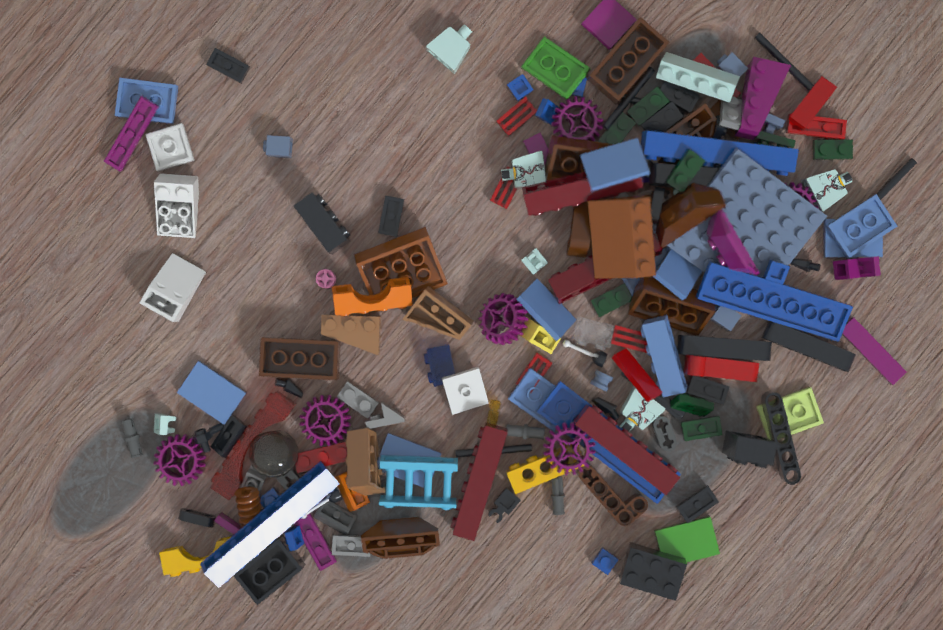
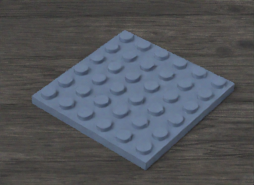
M737 148L707 185L722 192L727 205L723 208V211L760 273L757 276L760 277L764 276L770 259L789 265L827 217V215ZM710 217L667 245L704 273L709 261L720 264L716 257L719 255L716 249L712 250L707 242L709 237L706 232Z

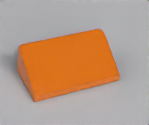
M346 471L335 476V478L339 482L338 488L350 512L367 505L370 501L368 496L348 488L346 484L348 473Z

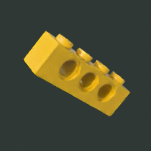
M563 443L566 448V453H568L569 451L570 453L572 452L574 455H576L572 449L573 444H570L569 446L568 444L566 445L565 443ZM578 445V446H577V452H578L581 456H583V455H582V452H581V450H580V448H579V445ZM562 447L557 450L553 448L555 458L559 456ZM534 455L527 458V462L523 464L517 462L508 466L509 469L506 470L515 494H518L563 475L564 468L560 473L557 472L558 465L553 469L550 467L548 470L543 471L540 469V464L546 461L550 455H542L540 457ZM568 457L567 462L564 464H572L578 460L574 457ZM525 469H531L533 474L531 477L525 478L522 476V472Z

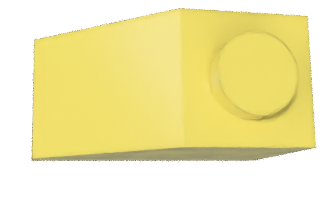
M528 318L529 320L524 322L528 328H523L524 335L520 336L552 354L561 338L555 341L540 324Z

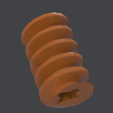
M241 487L234 492L236 496L235 501L238 503L237 509L239 510L238 516H240L241 528L262 511L259 490L255 487Z

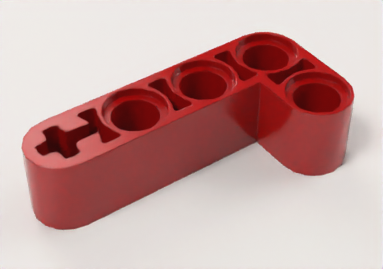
M685 355L683 372L693 376L757 382L760 363Z

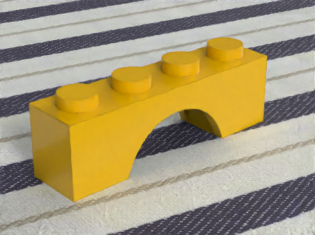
M232 536L220 538L216 541L214 551ZM183 545L166 548L159 552L163 575L170 574V577L179 576L184 571H189V573L201 571L200 563L208 557L193 556L185 550Z

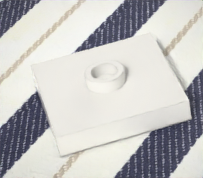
M183 123L145 134L156 171L159 172L195 161Z
M479 367L442 378L452 415L489 404Z

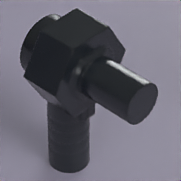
M219 423L210 427L207 431L205 428L196 430L193 436L195 444H201L204 453L211 451L208 440L213 437V434L220 432L224 425Z

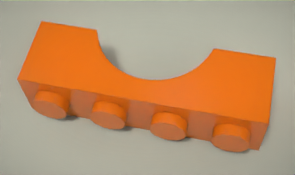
M409 277L389 279L384 290L375 295L360 294L351 284L331 286L335 316H348L352 313L365 314L369 311H386L391 308L404 309L408 306H413Z

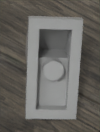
M381 402L384 417H381L380 414L369 416V420H366L365 424L366 428L372 429L405 422V416L386 403Z

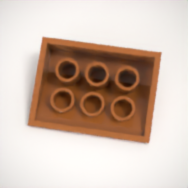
M646 194L588 201L594 277L640 278L656 276L650 197Z
M426 227L354 254L356 265L369 295L380 293L387 286L389 279L409 277L412 298L421 295L428 286L434 290L448 284Z

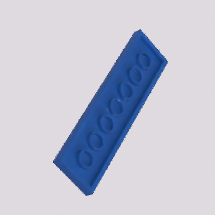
M712 261L708 263L696 295L697 299L839 342L853 309V306L786 284L766 280L763 277L750 273L730 270L727 266H722Z
M559 381L536 411L553 425H558L561 430L563 429L562 423L565 422L567 428H569L570 423L575 420L586 404L590 407L592 405ZM602 413L600 414V415L603 416L605 419L608 418V417H606L604 414H602ZM616 425V427L622 431V428ZM566 433L572 439L577 436L574 433ZM631 437V439L637 443L638 440H636L634 437ZM593 438L588 441L595 442V446L590 447V449L596 451L593 454L596 458L658 504L665 494ZM582 439L579 442V445L585 448L584 441ZM648 448L646 449V451H648L650 454L653 453V452H652L651 450H649ZM664 460L661 461L664 465H668Z

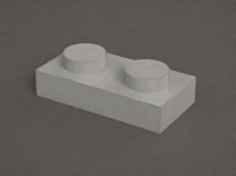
M732 96L730 103L721 100V126L739 130L741 126V99Z
M349 381L346 382L337 395L341 401L367 419L379 404L378 401Z
M333 534L332 555L371 556L370 553L363 552L361 536Z

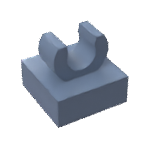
M768 114L764 122L766 126L763 132L773 134L774 130H779L783 127L785 120Z

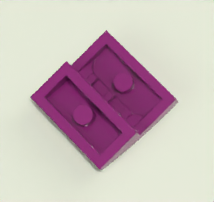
M603 0L581 25L610 50L637 19L616 0Z

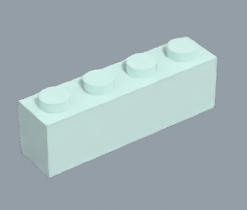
M668 52L662 58L656 76L658 79L729 103L740 77Z

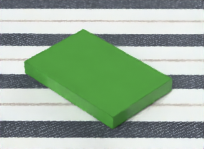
M545 36L521 66L524 71L566 100L590 71V67Z
M710 516L695 519L689 523L684 522L654 530L659 551L685 558L686 562L720 554Z

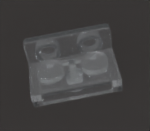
M577 317L572 339L576 340L575 344L587 346V343L595 344L594 348L605 351L606 347L611 348L615 325Z

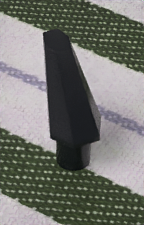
M794 258L790 263L807 272L810 270L819 271L821 266L808 259Z
M276 378L275 386L283 387V391L299 398L303 397L302 390L291 379Z
M599 397L591 400L605 414L609 413L613 420L619 417L615 410L616 405Z

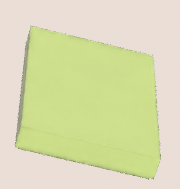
M811 387L782 396L791 435L824 423ZM776 399L768 401L769 405H773ZM760 404L756 408L766 436L770 439L763 406ZM779 414L773 416L774 424L780 421ZM780 433L777 436V440L784 438V433Z

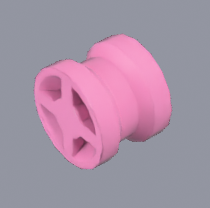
M323 269L317 273L316 282L321 288H331L336 283V275L331 270Z

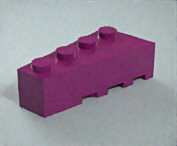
M758 57L751 59L747 65L748 70H746L741 98V126L739 130L735 131V136L754 140L760 133L791 65Z

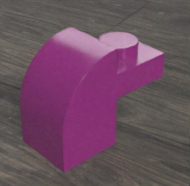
M879 256L833 261L835 280L881 276Z

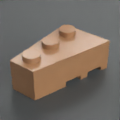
M429 286L402 319L419 324L424 328L436 330L441 334L458 340L463 337L474 321Z
M321 316L322 335L380 355L381 317Z
M369 428L347 431L345 444L347 447L346 465L348 475L346 476V484L348 488L364 496L386 493L385 487H381L379 475H383L382 469H378L377 457H380L376 432Z

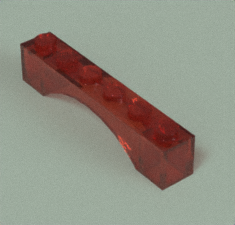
M276 391L274 394L271 392L265 400L267 405L264 409L260 408L254 416L256 419L254 424L247 426L243 432L245 435L243 440L236 442L232 448L234 450L232 456H227L223 461L222 466L224 468L220 473L216 472L211 479L213 484L210 488L227 500H231L234 497V492L243 483L244 459L253 440L267 427L286 420L297 404L279 391Z

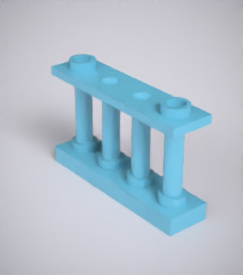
M381 455L380 469L386 471V495H380V506L385 508H393L395 506L436 507L443 510L456 508L457 498H451V477L454 471H458V458ZM396 469L405 471V496H393L394 471ZM415 470H423L425 472L424 497L412 496L413 472ZM442 471L444 473L443 497H432V472Z

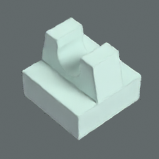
M537 248L521 260L532 275L548 263Z
M155 414L154 433L159 435L174 433L175 428H169L168 423L176 421V417Z

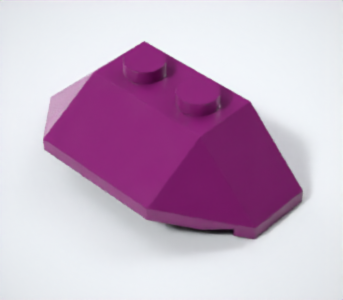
M723 209L712 215L706 232L709 237L707 242L712 250L716 249L719 255L716 257L722 266L726 265L730 270L755 275L759 274V270Z

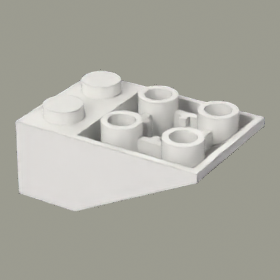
M159 174L154 181L157 235L196 238L199 199L198 176Z
M172 253L147 288L140 304L172 322H179L206 271Z

